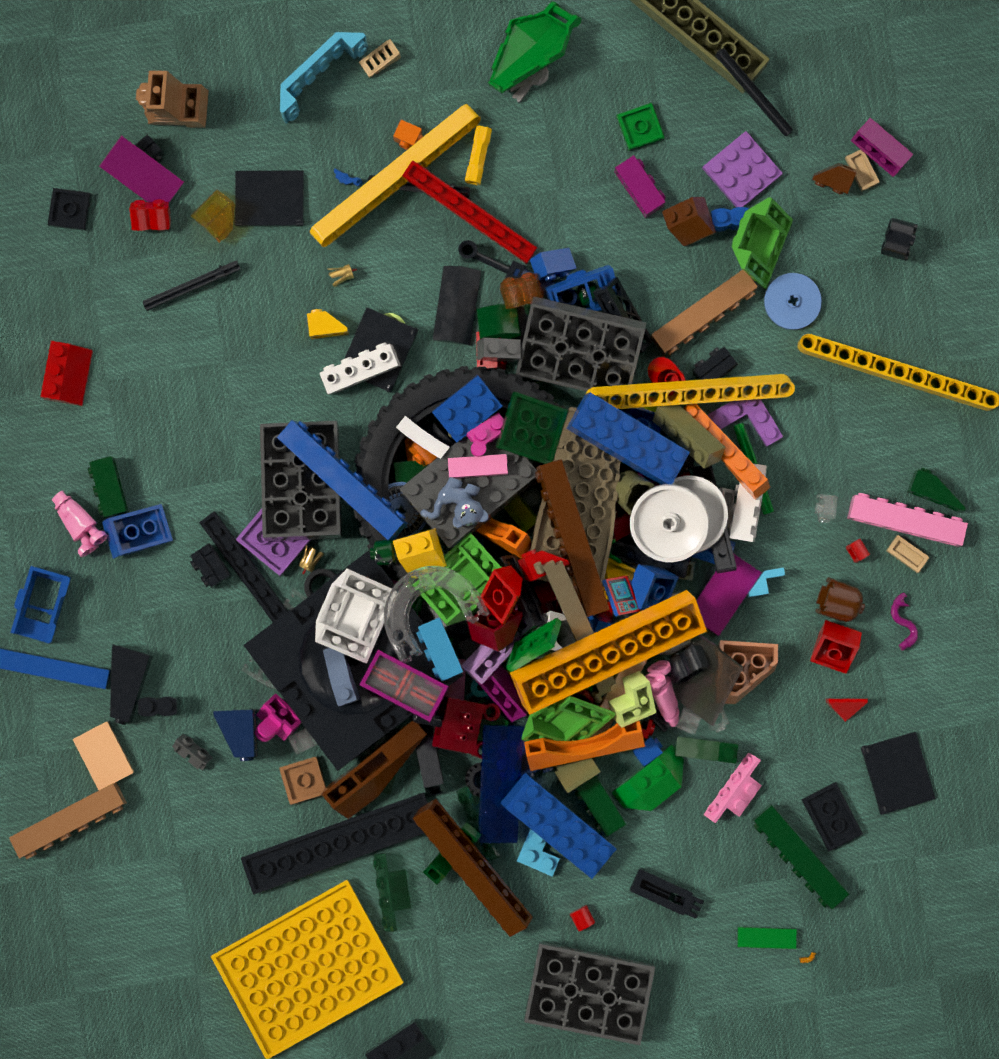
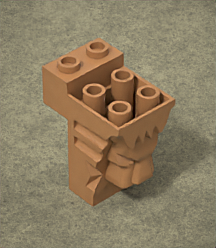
M149 71L148 83H141L139 89L136 90V100L139 105L143 106L148 124L185 125L187 127L206 128L209 91L201 84H182L168 71Z

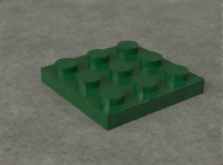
M513 392L496 448L542 464L553 462L568 410L518 392Z

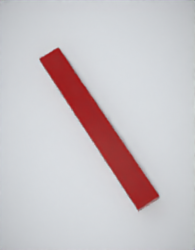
M414 160L411 161L401 176L525 264L528 263L536 251L537 247Z

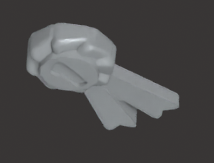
M547 67L510 88L511 92L519 89L512 98L517 99V102L520 103L533 85L540 86L544 84L549 76Z

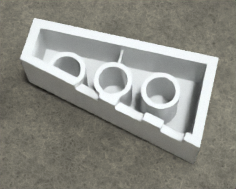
M754 464L766 477L767 466ZM739 483V485L736 484L734 496H737L736 504L733 503L731 515L734 516L733 522H730L728 534H730L731 539L755 542L763 494L755 500Z

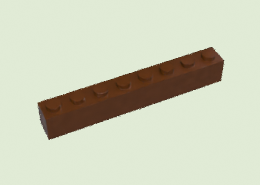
M562 459L536 467L535 476L537 482H541L543 488L541 495L544 502L547 501L549 507L547 514L549 519L553 520L555 526L553 533L555 538L560 541L559 551L561 557L570 563L565 566L569 577L571 576L573 587L585 614L589 617L610 610Z
M434 799L421 807L413 817V820L477 896V899L482 902L490 915L500 924L501 928L509 937L526 929L533 916L439 801Z

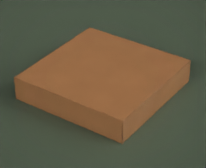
M317 756L279 768L290 805L321 796L324 788H326Z

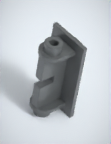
M184 734L177 738L172 746L174 751L184 759L188 754L191 755L188 762L198 770L201 769L203 771L207 763L213 759L206 749L199 747L192 738Z

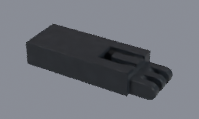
M640 868L629 890L678 914H687L697 919L698 915L691 912L692 909L699 912L701 910L700 907L694 905L695 902L699 904L704 903V900L693 896L692 892ZM671 892L683 897V899L676 895L674 897V901L681 903L680 905L668 900Z

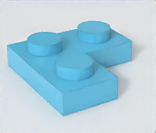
M530 829L517 862L553 876L560 858L542 851L546 841Z

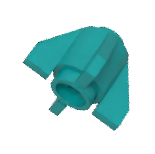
M471 677L473 680L471 684L472 692L464 697L467 701L475 695L477 697H486L489 703H493L494 701L484 690H477L478 683Z

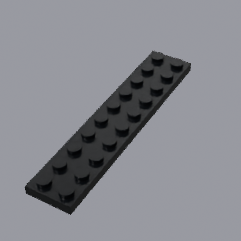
M425 793L411 796L241 857L253 895L424 834L422 829L413 820V817L421 807L428 804Z

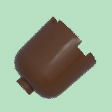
M831 577L826 579L828 584L826 587L822 585L816 601L817 604H820L819 609H816L817 614L843 622H850L858 614L863 613L865 604L863 603L862 593L858 588Z

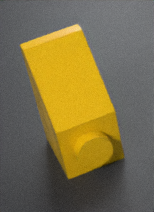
M322 309L311 310V313L307 314L311 339L349 334L348 328L328 312H322Z

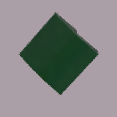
M496 304L477 309L480 339L499 337L501 339H511L521 335L516 304Z

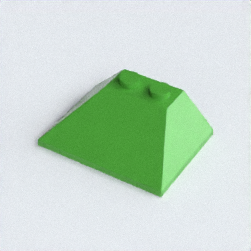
M770 197L745 211L743 218L740 220L737 234L732 242V249L741 268L763 289H767L793 221L775 200Z
M471 533L467 534L444 556L447 566L427 571L413 584L414 588L447 626L469 619L484 605L479 598L493 570L502 568Z
M569 696L530 714L522 734V740L530 741L546 738L557 741H575L586 739L614 718L616 713Z

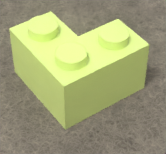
M640 671L623 677L625 694L608 701L610 710L616 713L613 719L621 728L656 713L650 681Z

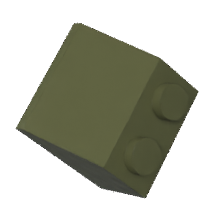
M590 758L557 765V770L554 772L566 792L569 793L600 773V770L593 759Z

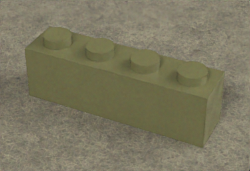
M680 405L657 407L652 421L680 447L689 451V455L697 463L706 468L720 462L726 447Z

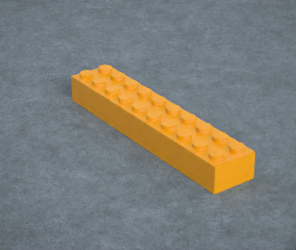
M685 590L510 672L521 703L530 715L694 638L707 630L696 598Z

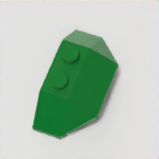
M672 744L662 751V754L612 791V794L623 808L652 811L682 787L684 759L681 756H675V748Z

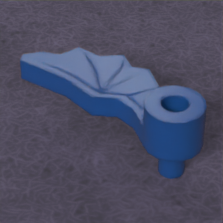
M334 169L335 178L340 183L345 185L353 183L357 187L362 186L363 182L360 178H351L348 174Z

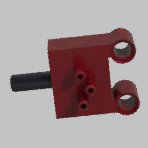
M444 697L440 704L438 715H434L431 722L416 714L413 715V722L436 727L432 746L468 753L480 759H487L492 754V746L487 742L477 740L481 719L497 720L500 716V708L496 704L488 702L479 704ZM488 707L491 708V714L489 716H487L486 710ZM482 745L483 752L479 754L478 749Z

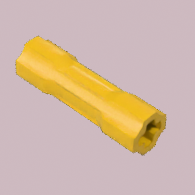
M476 126L470 162L465 176V182L476 186L481 184L487 148L492 134V129L489 127Z

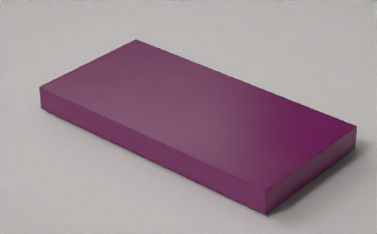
M122 135L99 165L100 168L149 203L157 199L170 202L184 183V181Z
M735 554L736 571L718 574L715 572L696 600L705 627L717 636L721 634L762 573Z

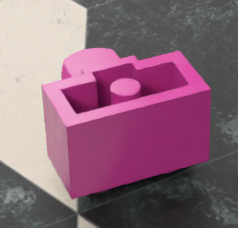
M275 693L256 714L262 722L256 727L255 735L262 742L269 741L276 734L285 741L296 731L302 722L291 707Z

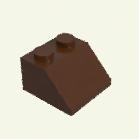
M691 197L662 211L668 230L684 247L716 233L705 197Z

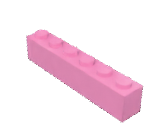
M858 493V495L852 497L847 519L956 547L963 546L968 523L963 522L962 518L951 517L949 519L945 518L942 513L933 512V514L925 513L926 510L923 508L914 507L913 510L906 508V504L898 502L893 505L888 503L887 499L877 498V500L869 498L870 495Z

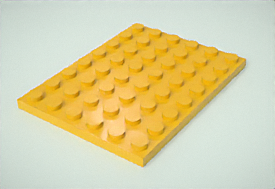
M348 879L211 955L216 968L265 1059L275 1056L404 983Z

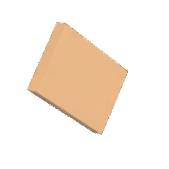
M108 721L73 739L98 790L135 773Z

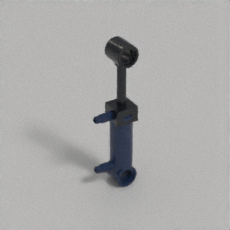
M465 240L459 245V257L462 261L469 263L476 259L506 273L505 281L508 283L504 289L503 296L508 297L514 286L517 287L518 285L548 300L545 287L556 284L555 282L537 281L534 272L515 261L509 267L479 253L473 241ZM469 247L473 250V253L465 255L463 250ZM569 288L557 293L560 303L575 306L577 300L575 290ZM566 294L570 295L573 299L569 303L562 300V297Z

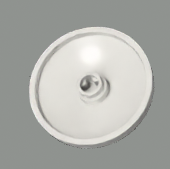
M697 476L677 477L673 484L683 486L694 492L701 499L708 513V533L703 545L696 552L699 553L712 547L722 537L728 522L727 503L720 490L710 481Z
M674 484L659 485L646 491L637 500L630 517V530L636 545L647 556L662 562H678L691 557L703 545L709 528L708 513L701 499L691 490Z

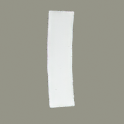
M406 416L396 427L415 443L440 459L450 448L421 429Z

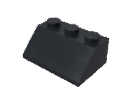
M414 1019L366 1051L365 1056L367 1059H427L437 1051L417 1020Z

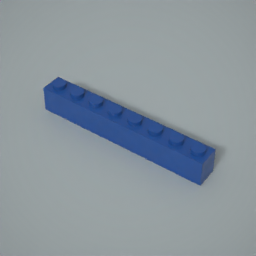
M291 420L277 438L388 541H394L408 525L404 520L406 517L398 510L395 512L390 507L392 504L383 497L381 499L376 494L378 491L370 484L367 486L362 482L364 478L359 473L350 471L348 469L350 465L346 461L337 459L334 456L336 452L329 446L325 448L321 444L322 439L314 433L311 435L307 431L308 427L302 421L296 422Z

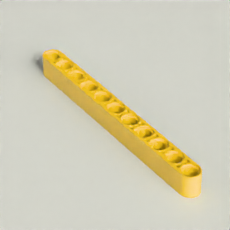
M468 104L461 106L311 228L310 234L322 247L330 245L408 182L401 176L412 160L425 168L475 128L481 120L480 116Z
M805 334L798 342V349L803 354L981 410L991 411L999 406V395L994 391L812 334ZM803 340H809L812 343V347H804ZM821 346H828L830 349V353H823L821 351ZM845 351L848 354V359H841L839 352ZM858 357L865 358L866 365H860ZM876 363H882L885 367L884 371H879L876 368ZM895 368H899L902 370V377H898L895 375ZM913 374L920 376V383H916L913 380ZM931 380L938 381L939 388H933ZM950 385L957 388V394L950 392ZM968 391L974 392L975 400L969 399ZM987 397H991L993 399V406H990L986 403Z
M775 374L592 387L586 394L591 392L617 409L782 398L791 396L795 391V385L787 375ZM787 383L784 388H781L783 384ZM750 386L748 390L744 391L745 387ZM732 387L728 392H725L727 388ZM708 389H713L710 393H706ZM690 390H694L692 394H687ZM675 391L673 395L668 396L670 392ZM656 392L655 396L649 397L650 394ZM633 394H638L635 398H630ZM619 395L617 399L611 400L613 396Z

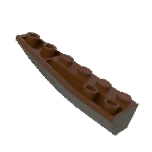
M412 720L324 788L321 795L335 811L347 819L351 818L380 795L427 733L419 723H414Z

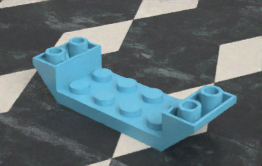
M336 32L281 83L280 112L285 123L295 120L299 115L300 109L295 98L300 95L302 88L306 84L310 85L320 71L324 72L333 59L336 60L343 54V50L354 60L366 53L368 45L364 33Z

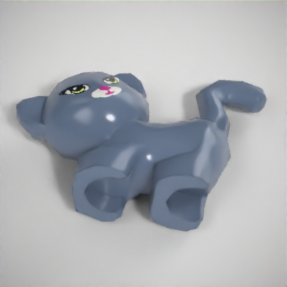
M452 477L449 478L446 485L438 493L434 504V511L431 513L423 509L420 512L423 518L433 521L440 517L443 504L456 503L455 516L453 518L454 528H460L464 525L470 526L488 520V514L482 509L480 502L472 499V497L478 495L480 488L472 484H467L466 488H462L463 482Z

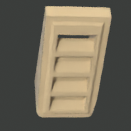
M389 39L359 61L368 77L371 78L400 59L401 56L391 39ZM390 49L393 55L390 56L386 50ZM381 53L386 57L385 61L380 56ZM376 57L380 64L377 65L373 58ZM367 62H371L374 67L373 70L370 69Z

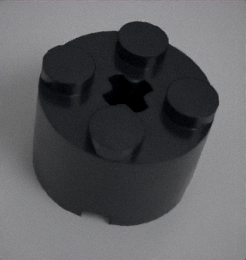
M897 218L890 219L885 233V240L882 244L881 254L907 261L910 254V246H913L918 224Z

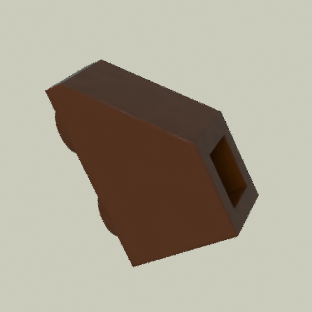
M837 163L814 173L812 180L820 187L825 188V186L833 188L832 191L843 195L844 192L848 194L857 170Z

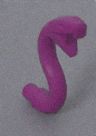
M905 593L899 594L894 599L891 607L893 620L910 630V635L898 645L902 651L913 646L918 639V631L915 624L908 619L902 618L898 612L900 607L909 606L904 602V598L907 597Z

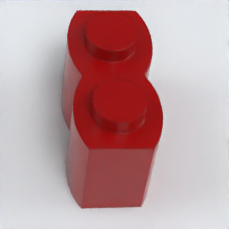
M157 199L150 203L144 200H136L130 204L132 230L170 229L169 202H165L162 199Z

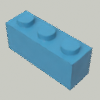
M440 617L419 626V631L416 634L420 643L425 642L427 649L424 652L428 661L432 660L435 665L432 671L436 680L440 678L441 681H445L463 673Z

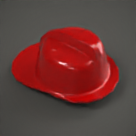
M657 357L649 363L647 371L652 383L686 381L683 372L668 358ZM675 391L670 392L668 396L673 395Z

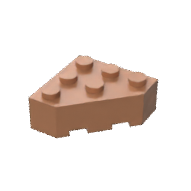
M720 640L717 649L716 703L736 704L772 674L778 663V644Z

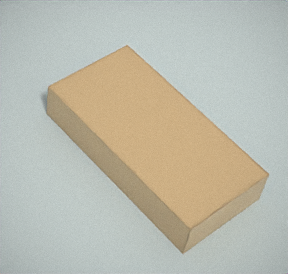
M862 150L845 157L848 166L857 170L855 180L861 192L879 184V180L867 155Z
M899 535L895 537L886 550L916 573H919L929 559L926 554Z

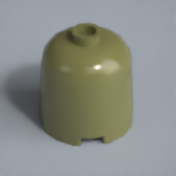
M627 470L619 473L620 479L616 486V492H618L616 502L631 515L637 500L646 491L655 487V485L641 474Z

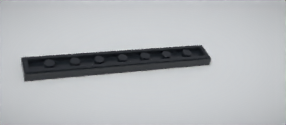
M214 511L200 521L201 526L270 620L274 622L288 612L287 608L218 514Z

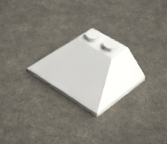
M346 569L331 584L318 614L315 642L367 664L398 591Z

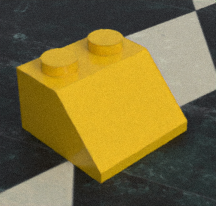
M436 528L393 541L397 558L409 576L447 566Z

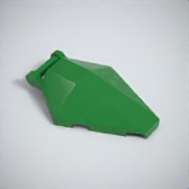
M553 1L544 11L535 15L530 14L511 19L505 32L507 34L504 43H501L492 66L493 73L490 81L487 82L489 86L500 93H504L563 57L571 32L574 27H578L581 24V17L570 14ZM552 14L559 15L560 17L567 20V23H563L562 21L553 17Z

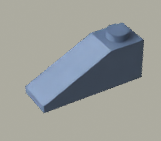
M331 648L323 650L337 705L343 706L360 700L346 655Z

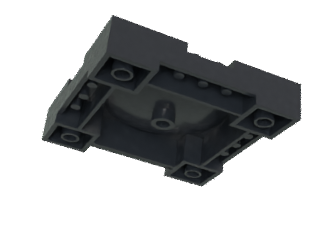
M369 550L323 584L321 588L292 610L286 612L243 645L337 771L341 770L414 714L360 686L378 650L436 680L432 671L435 665L432 660L428 661L424 652L427 649L425 642L420 643L416 634L419 631L418 627L424 624L382 567L375 563V559L371 560ZM346 569H349L398 592L367 664L359 661L358 665L351 666L349 663L350 656L346 655L360 700L338 706L323 650L329 647L315 642L316 619L331 584ZM461 673L445 681H441L440 678L437 681L450 687L464 675Z

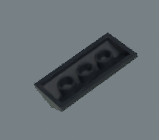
M463 266L443 267L433 333L434 341L470 346L481 271Z

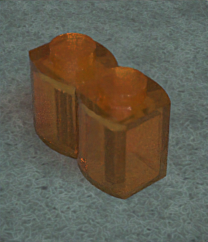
M525 273L520 278L508 277L500 283V291L506 309L531 304L533 297L543 298L544 295L537 273Z

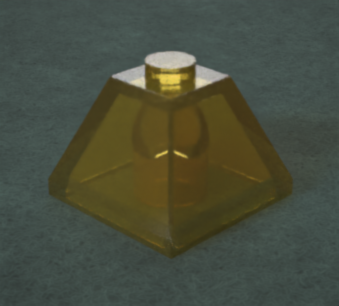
M217 189L191 217L220 243L233 230L235 203Z

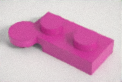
M499 412L467 433L466 436L473 442L471 453L474 456H483L486 452V445L499 437L504 422Z

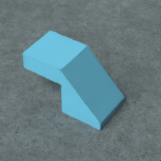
M784 568L763 571L748 592L747 597L769 594L766 579L784 576Z

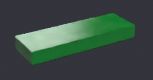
M737 927V947L796 949L797 929Z

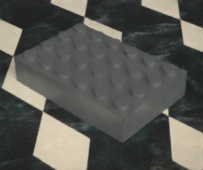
M533 297L521 348V359L518 361L516 374L583 391H588L592 387L631 385L646 322Z
M464 436L451 446L441 459H435L400 488L403 497L419 515L423 509L431 513L434 511V504L438 493L449 480L448 458L474 457L471 453L473 442L467 436ZM498 438L486 445V452L483 456L507 454L508 475L456 478L463 482L462 488H466L467 484L480 488L478 495L472 497V499L480 502L482 509L487 512V521L537 481L535 476L537 470L527 458L496 448ZM456 503L443 504L440 517L433 521L425 519L420 515L430 529L436 528L438 538L449 551L467 534H473L486 523L478 522L474 525L454 528L453 518L455 516Z
M303 422L308 427L307 431L311 435L314 433L322 439L321 444L325 448L329 446L336 452L334 456L340 460L338 422ZM289 423L260 424L262 530L265 542L342 538L341 497L277 438Z
M539 941L524 1022L641 1045L655 966L654 964Z

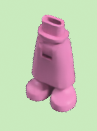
M60 491L53 497L52 501L56 505L55 509L58 510L57 513L74 542L80 540L82 543L78 550L80 557H85L99 547V544L107 539V533L98 530L95 527L97 522L70 496H66L63 491Z
M661 660L653 663L647 669L649 674L645 675V677L650 681L652 695L661 715L666 722H669L671 727H675L679 721L680 711L672 680L669 676H665L671 671V665L669 661Z

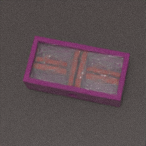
M380 650L376 652L360 683V686L429 722L432 721L449 686Z

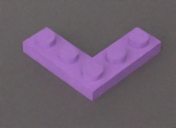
M761 399L730 401L707 415L720 429L747 415L766 447L783 437Z

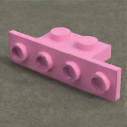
M748 753L742 759L740 765L731 774L730 779L719 791L712 804L708 806L704 816L716 823L726 808L737 816H741L762 786L750 777L761 761L759 758Z

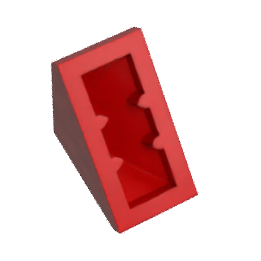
M826 699V703L846 722L868 703V699Z

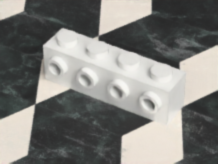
M385 342L377 345L374 351L365 350L358 353L359 357L352 359V357L341 360L342 364L334 366V364L324 367V371L320 372V376L327 394L333 395L401 367L393 345H387Z

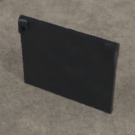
M303 170L235 171V226H304Z
M366 307L345 358L359 357L358 353L365 350L374 351L377 345L385 342L387 345H393L401 367L365 381L388 393H392L419 330Z
M916 732L860 747L880 815L936 799Z

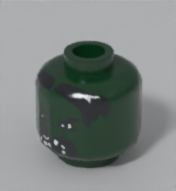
M595 280L587 282L593 302L598 304L592 292L599 288V285H597ZM584 283L578 285L577 289H575L578 304L581 303L583 307L590 306Z
M393 540L375 541L373 548H370L371 560L375 559V563L379 566L395 564L398 558Z

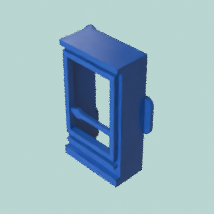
M610 265L587 273L585 270H580L567 275L564 281L545 287L548 300L559 302L558 292L584 283L590 301V307L586 309L600 312L602 309L599 304L595 305L587 282L597 279L600 288L606 286L615 278V274ZM613 286L612 288L617 295V289Z
M30 566L24 589L18 591L14 604L17 612L10 633L51 644L71 577ZM37 576L61 582L54 610L29 605ZM27 607L52 615L50 623L47 624L26 618Z

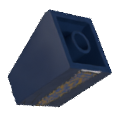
M257 710L213 711V715L234 758L240 757V761L254 760V757L258 756V738L255 735Z

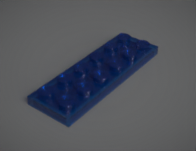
M483 726L478 829L481 836L478 839L479 843L518 842L519 819L501 804V801L521 778L523 726Z

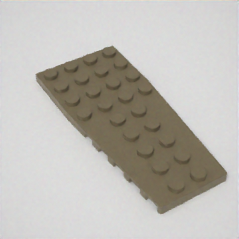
M570 407L553 461L562 459L603 587L602 580L605 578L613 538L616 514L615 505L618 497L616 486L620 479L621 461L566 429L577 408ZM542 498L530 550L535 549L536 552L543 550L561 557L559 551L561 544L553 533L555 526L553 520H550L547 514V509H549L547 501L544 502ZM546 575L536 579L549 582Z

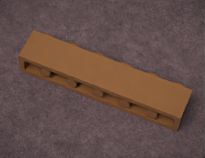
M741 270L651 334L653 342L663 356L667 353L669 355L673 354L679 349L677 347L682 342L687 344L694 338L693 335L696 332L702 333L708 329L710 322L713 320L718 322L725 316L723 313L727 310L733 311L739 307L741 300L745 298L747 301L756 294L754 291H756L757 285L744 270Z
M112 783L9 837L19 859L25 857L27 860L37 855L36 850L40 848L46 850L54 846L53 842L60 838L63 841L71 837L70 833L76 829L80 832L89 827L88 823L92 821L98 823L105 819V814L111 811L113 814L123 809L122 805L127 802L118 784Z

